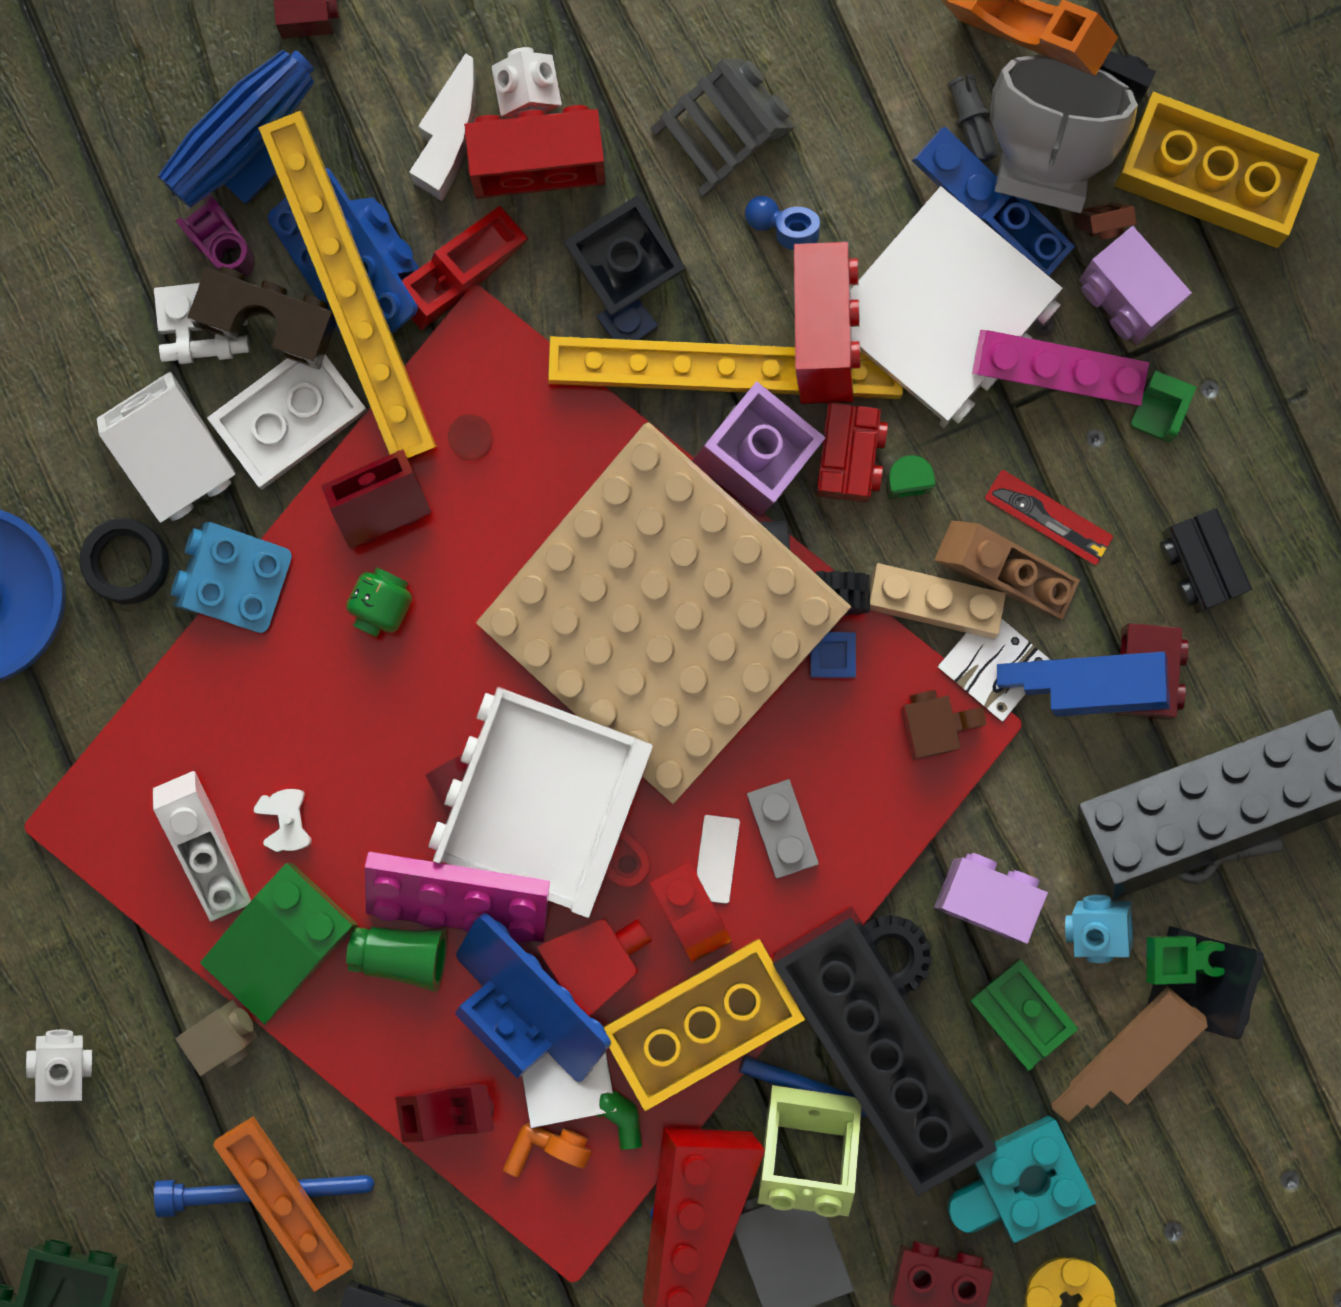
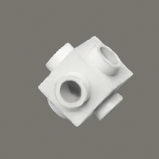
M523 47L511 50L507 54L508 58L492 65L501 117L518 118L519 113L528 110H542L547 113L562 105L553 55L534 53L532 48Z
M62 1029L47 1031L46 1036H37L36 1051H27L26 1078H35V1102L82 1101V1077H91L92 1050H83V1036H73L72 1031Z

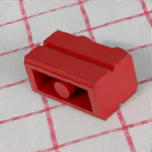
M828 403L823 436L826 438L822 442L816 496L865 503L869 501L871 491H880L883 466L875 465L876 448H885L888 422H880V409Z

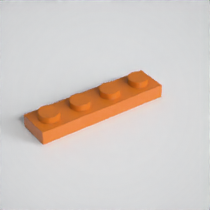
M254 1116L215 1139L214 1148L314 1292L353 1268V1260Z

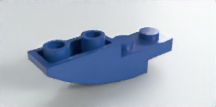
M945 126L940 128L913 158L912 162L938 187L944 188L1046 275L1049 276L1075 247L1027 199L995 192L997 176Z

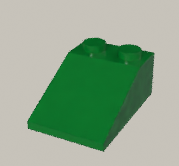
M286 863L251 900L201 960L200 964L265 1025L341 945L358 924L295 864Z

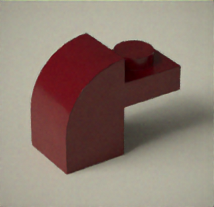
M465 1084L395 1097L402 1143L424 1142L452 1135L479 1134L494 1130L492 1121L494 1105L488 1094L487 1084Z

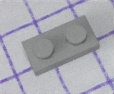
M790 779L747 793L775 878L777 879L818 865L819 863Z

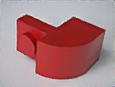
M690 861L650 882L692 963L732 942Z

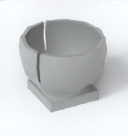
M1044 55L1011 59L1001 70L992 92L990 120L1002 148L995 192L1081 213L1086 200L1088 179L1114 161L1122 151L1134 128L1138 104L1132 90H1128L1129 87L1101 69H1099L1096 76H1093Z

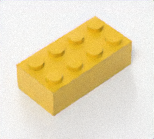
M1152 92L1142 110L1114 187L1278 248L1290 235L1320 154Z
M756 939L605 1025L603 1028L611 1040L609 1048L641 1106L646 1111L805 1019L782 978L773 966V962L760 939Z

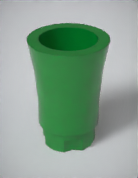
M354 927L351 931L346 954L348 971L362 972L368 977L411 984L436 993L441 985L445 968L447 932L445 929L419 931L371 927V929Z

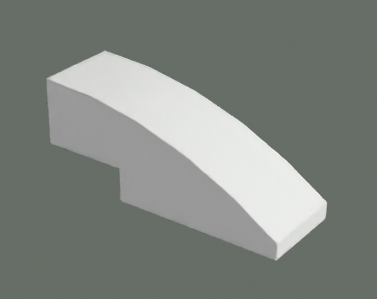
M467 54L464 55L418 126L422 139L427 141L428 144L409 171L413 184L442 202L456 179L467 152L464 124L474 123L477 98L476 68L473 58Z

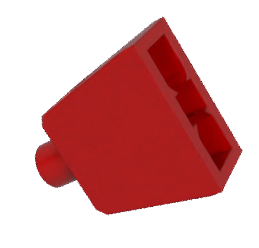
M603 918L539 945L537 949L560 986L566 988L572 995L574 1002L588 1016H591L639 972L630 955L652 941L638 919L615 933L607 919Z

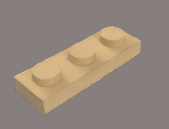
M877 563L873 570L870 585V610L995 639L999 635L1006 593Z

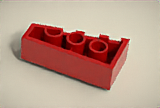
M663 1128L642 1298L645 1307L706 1306L765 1152L764 1147L751 1131Z

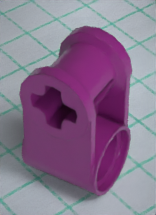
M210 194L205 197L206 203L187 218L179 217L175 220L199 252L202 251L218 272L222 266L244 274L246 278L251 274L255 266V257L251 249L235 229L231 219ZM235 248L241 250L240 258L232 264L222 263L223 255L228 250Z

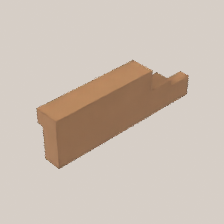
M1167 986L1070 1082V1086L1052 1103V1109L1069 1123L1086 1105L1093 1109L1110 1091L1128 1105L1208 1027L1206 1016L1197 1008L1190 1006Z

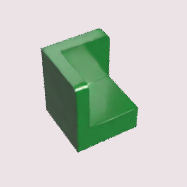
M1155 370L1146 382L1142 404L1136 407L1130 422L1131 428L1170 443L1179 433L1197 387Z

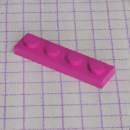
M980 330L972 374L1141 406L1149 362L990 330Z

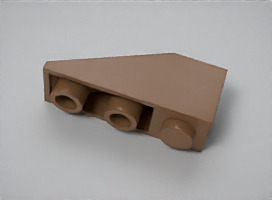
M952 520L934 559L939 564L989 589L1004 592L1007 597L1059 620H1063L1080 582L1076 577L976 523Z

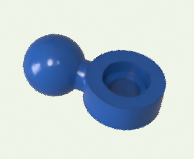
M768 196L754 197L746 205L745 219L749 226L758 231H766L772 227L775 228L776 239L783 247L794 250V244L817 243L820 235V220L818 215L811 209L790 207L781 212L777 203Z

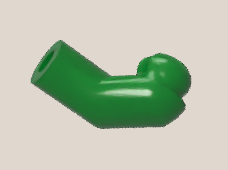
M612 1090L613 1094L609 1092L601 1094L599 1107L606 1113L595 1116H604L617 1125L620 1150L642 1147L639 1114L636 1105Z

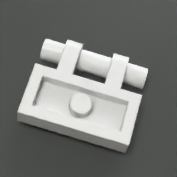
M200 283L154 288L158 332L161 335L176 333V343L159 345L161 362L178 360L179 364L194 363V358L218 356L219 360L233 359V354L250 352L248 335L238 336L237 341L216 334L215 339L193 341L192 331L202 329L194 327L187 317Z

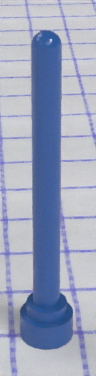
M368 1175L298 1180L309 1197L364 1194L371 1192L374 1188V1180ZM175 1180L156 1181L154 1187V1204L157 1218L177 1216V1212L185 1211L186 1206L252 1202L240 1184L185 1188L184 1184H176Z

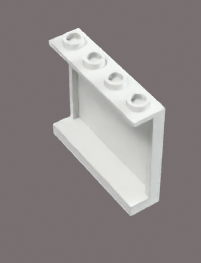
M940 186L860 278L859 285H854L851 289V300L859 299L860 327H852V341H860V351L941 419L939 425L945 428L952 419L959 424L971 411L975 403L970 398L980 386L988 391L997 380L996 378L972 374L980 330H990L1032 339L1027 332L1038 320L1044 325L1060 307L1061 304L1055 299L1062 290V287Z
M497 687L494 696L485 693L476 719L484 721L478 739L469 736L460 762L468 764L463 780L453 779L444 805L452 807L446 824L437 822L428 847L436 850L433 861L439 864L442 861L455 866L550 880L549 901L571 909V912L589 918L653 745Z

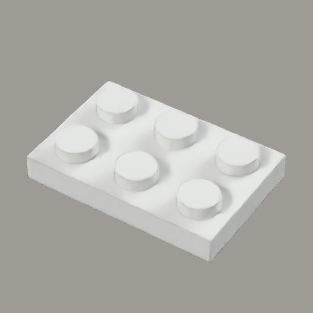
M325 355L319 370L289 359L284 360L207 417V419L258 487L263 490L363 416L367 409Z

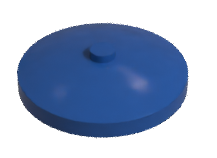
M0 510V681H3L29 668L45 653L53 642L64 615L66 586L60 562L47 540L34 527L19 517Z

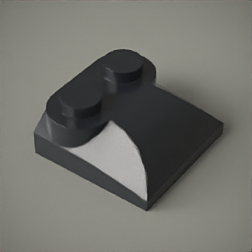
M639 195L563 241L565 248L574 260L576 268L584 275L610 316L615 315L686 270Z

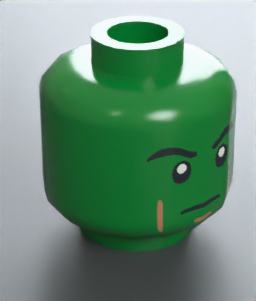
M377 567L374 573H362L346 602V610L349 614L356 617L353 626L375 637L378 636L380 630L389 633L397 631L412 602V595L406 590L408 582Z

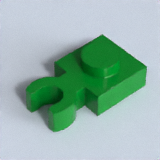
M1192 936L1147 937L1146 982L1155 985L1196 983V971L1212 977L1222 976L1224 968L1210 966L1208 958L1213 951H1224L1225 945L1214 941H1202L1196 946V937Z

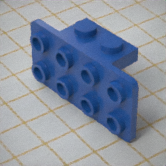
M325 167L391 334H393L417 313V304L402 280L419 269L413 259L410 246L399 237L389 222L390 218L386 209L374 197L349 200L331 170ZM285 197L269 212L268 221L317 298L329 304L287 197ZM336 323V328L340 332L338 324Z
M483 913L475 920L457 950L456 957L483 987L462 1003L455 1012V1015L517 1079L546 1053H549L575 1081L582 1082L611 1045V1040L606 1034L605 1029L597 1020L590 1018L574 1002L570 992L563 986L558 985L542 969L541 964L532 954L526 953L510 937L507 928L502 923L494 920L486 913Z

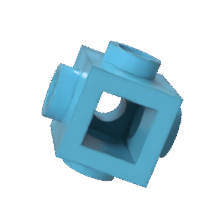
M1089 895L1084 897L1083 901H1077L1072 915H1066L1065 919L1066 942H1074V957H1086V960L1091 963H1106L1112 961L1114 957H1129L1134 944L1132 901H1111V897L1107 895Z

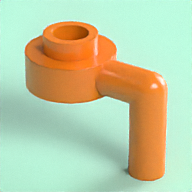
M525 1123L519 1131L502 1170L519 1178L533 1144L544 1149L546 1153L582 1169L586 1168L592 1151L585 1147L588 1139L573 1131L563 1128L561 1134L558 1135L539 1126L531 1128L530 1123Z

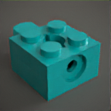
M1048 1115L995 1141L997 1151L973 1164L979 1180L953 1192L947 1202V1212L954 1225L965 1233L977 1232L1000 1220L1007 1237L1013 1243H1016L1096 1204V1201L1056 1119Z

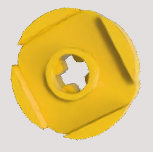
M1055 1257L1037 1267L1028 1279L1027 1290L1024 1296V1307H1060L1062 1300L1059 1296L1063 1292H1067L1071 1296L1079 1293L1081 1300L1077 1304L1078 1307H1117L1113 1287L1106 1275L1091 1262L1075 1257Z

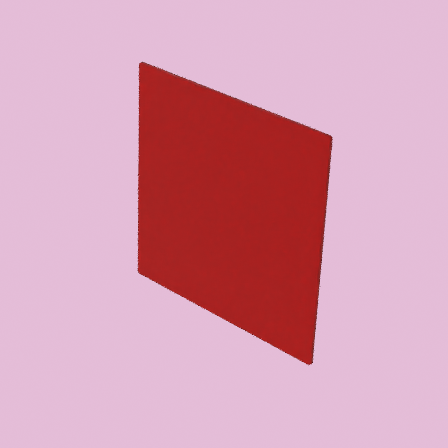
M473 285L405 365L437 446L408 458L432 513L421 517L410 525H403L389 531L370 543H363L354 548H349L330 511L321 485L390 455L370 407L261 538V540L287 548L292 554V559L268 629L263 633H257L199 613L28 818L24 829L27 834L229 1001L233 999L238 1008L244 1009L253 1021L401 1143L402 1138L395 1097L465 1084H487L488 1094L494 1105L492 1117L493 1131L479 1134L452 1135L424 1142H403L402 1144L566 1280L577 1282L656 1185L663 1128L701 1129L744 1075L739 1072L743 1056L644 1111L610 1048H608L606 1057L612 1090L619 1092L636 1105L639 1114L642 1147L620 1150L617 1125L604 1116L597 1117L594 1115L543 1125L539 1127L558 1135L565 1128L587 1138L588 1141L585 1147L590 1149L592 1154L586 1168L582 1169L559 1160L546 1153L544 1149L533 1144L519 1178L512 1176L502 1169L521 1127L525 1123H530L523 1076L521 1075L517 1079L455 1015L458 1007L483 987L456 957V952L468 932L463 929L445 926L429 928L419 922L401 919L385 921L377 918L375 915L366 914L365 864L368 852L434 862L433 858L436 850L428 846L437 822L446 824L448 816L425 775L463 754L469 736L478 739L484 721L476 719L485 693L494 696L497 687L575 715L476 622L640 428L649 422L605 386L548 384L550 342L482 287ZM656 428L691 461L694 459L693 456ZM709 476L717 485H719L728 495H730L758 522H772V520L765 514H763L761 517L758 516L749 507L742 503L738 498H736L722 485L715 481L711 476ZM789 534L790 551L814 573L816 571H835ZM376 567L408 582L406 590L412 595V602L399 629L392 633L380 630L377 637L354 627L353 624L356 617L349 614L346 610V602L359 576L364 572L374 573ZM870 610L869 613L843 616L829 632H856L855 679L810 678L809 654L674 804L642 776L623 827L645 849L649 856L650 870L647 877L638 885L624 887L614 883L605 874L589 918L573 913L570 908L548 900L544 941L515 942L526 953L532 954L539 961L542 969L560 985L537 949L539 945L603 918L607 919L615 933L638 919L652 942L630 955L639 972L589 1016L597 1020L604 1027L756 939H760L773 962L775 952L850 907L854 909L864 925L1019 732L1022 726L1021 720L1012 712L1009 713L1003 722L938 668L945 658L891 615ZM936 690L937 698L949 695L953 713L983 707L987 725L957 732L961 749L912 760L901 711L904 705L911 704L909 696ZM192 771L196 772L215 811L251 900L286 863H292L358 924L357 927L419 931L445 929L447 932V954L439 990L435 993L411 984L368 977L362 972L348 971L346 954L350 934L269 1022L264 1025L200 964L201 960L246 907L210 922L153 810V788ZM790 779L819 864L776 879L747 793ZM285 789L302 790L305 792V798L300 807L302 828L311 837L312 844L297 851L282 850L281 852H276L266 847L264 840L280 829L278 815L255 813V805L263 795L271 797L272 794ZM705 815L739 819L740 825L729 902H712L732 942L692 963L650 882L689 861L697 874ZM624 856L619 862V867L624 873L633 872L637 865L635 858L632 856ZM771 1040L744 1055L757 1059Z

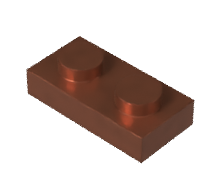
M1116 202L1084 208L1081 213L1072 211L1075 229L1088 232L1089 237L1098 236V239L1121 236L1125 232L1124 227L1137 224L1134 206Z

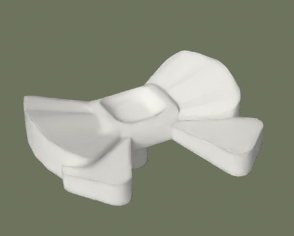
M285 789L272 794L271 797L267 795L261 796L254 807V812L278 815L280 825L279 830L264 840L266 847L276 852H281L282 850L297 851L312 844L311 837L302 828L300 807L305 798L304 791Z

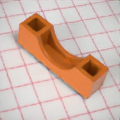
M941 0L959 21L1093 76H1096L1118 39V36L1097 12L1066 0H1062L1059 6L1046 4L1039 0Z

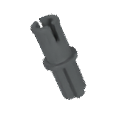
M967 74L965 76L966 82H964L962 75L948 83V89L951 91L959 115L956 123L959 128L964 129L971 152L984 163L998 156V148L988 121L990 110L985 109L975 82V76Z

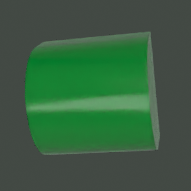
M907 455L898 459L893 464L886 480L887 495L891 499L930 494L936 485L931 465L925 459L916 455Z

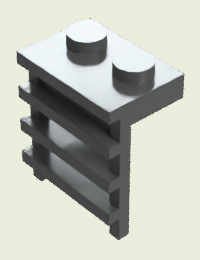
M722 59L716 64L717 67L709 75L703 76L697 82L698 85L688 94L678 99L679 102L669 111H665L660 116L661 119L650 128L655 135H659L668 127L708 179L697 189L702 196L710 193L769 139H783L796 128L788 118L791 112L787 105L777 95L771 96L762 84L764 76L748 60L745 62L741 59ZM704 93H706L746 145L739 153L734 151L696 102ZM685 110L727 162L720 170L715 168L677 117Z

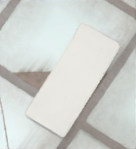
M705 815L697 876L711 902H729L740 825L739 819Z

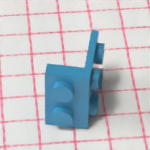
M212 522L201 523L199 530L193 528L185 547V553L190 555L185 572L181 570L177 572L171 588L170 595L176 597L173 607L188 612H197L257 633L265 632L270 625L292 559L291 552L287 548Z

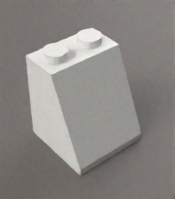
M171 371L96 418L99 436L160 523L167 518H170L171 521L180 519L193 509L192 502L206 493L209 497L215 496L231 484L229 478L235 475L231 463Z

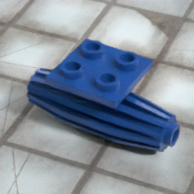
M282 50L242 78L187 133L159 173L158 178L189 208L223 184L247 205L277 174L258 127L293 114L314 84V80L310 76L314 71L313 66L298 51L295 50L290 55Z

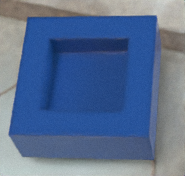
M829 632L810 653V678L855 679L856 632Z

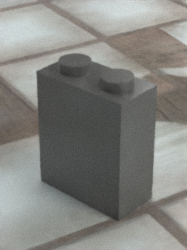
M758 1195L746 1199L734 1232L762 1307H814L854 1291L827 1217L821 1216L814 1211L793 1208L790 1210H778L770 1205L758 1204Z

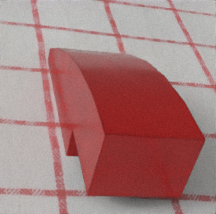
M498 206L436 250L429 262L402 280L417 304V313L411 320L420 330H423L452 308L471 286L480 285L527 242L528 237L501 206Z

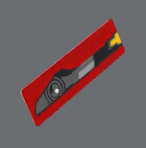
M1005 470L1000 471L985 496V499L1093 565L1098 564L1113 539L1110 533Z

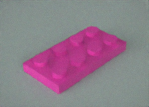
M368 852L365 864L366 914L375 915L377 918L385 921L401 919L419 922L429 928L445 926L469 932L475 920L483 913H486L494 920L502 923L507 928L510 937L515 941H544L550 880Z

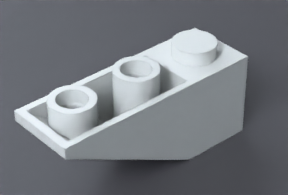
M192 771L153 788V810L210 922L246 907L251 902V898L215 811L196 772Z

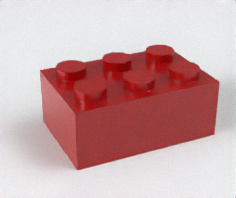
M573 105L562 109V113L547 115L542 110H528L519 113L518 118L500 119L498 115H483L476 117L474 123L464 124L469 173L476 199L606 185L598 109L589 110V107L585 105Z

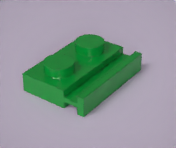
M1017 959L969 1000L1027 1071H1030L1041 1059L1048 1056L1078 1030L1077 1026L1021 959Z

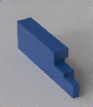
M1165 651L997 664V686L999 689L1024 687L1027 695L1051 694V710L1056 717L1170 709L1168 657Z

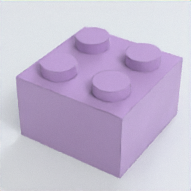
M1131 226L1093 258L1079 279L1083 284L1081 290L1087 300L1097 308L1102 306L1112 317L1110 324L1115 332L1126 341L1131 339L1136 346L1176 313L1192 294L1134 226Z
M756 381L694 457L692 462L761 517L774 504L826 437Z
M967 853L966 858L953 859L934 909L1014 942L1028 944L1048 892L1037 888L1040 880L1016 870L1014 872L1009 871L1007 875L995 871L997 862L975 853Z

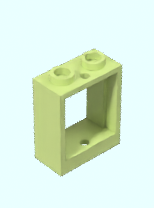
M772 1085L767 1109L763 1145L765 1152L761 1164L758 1204L770 1205L778 1210H790L793 1208L814 1211L825 1217L849 1216L855 1193L862 1107L856 1097ZM778 1127L844 1136L840 1185L773 1175Z

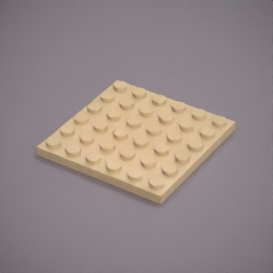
M648 422L640 428L476 623L576 716L652 744L653 748L642 776L674 804L852 606Z

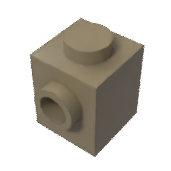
M232 999L189 1027L175 1039L198 1074L202 1076L220 1063L223 1064L225 1069H228L249 1055L245 1047L258 1036L253 1030V1022L244 1009L238 1008Z

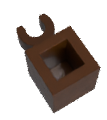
M936 690L909 696L911 704L904 705L901 708L912 760L957 751L961 749L957 732L987 725L983 707L953 713L949 695L937 698Z

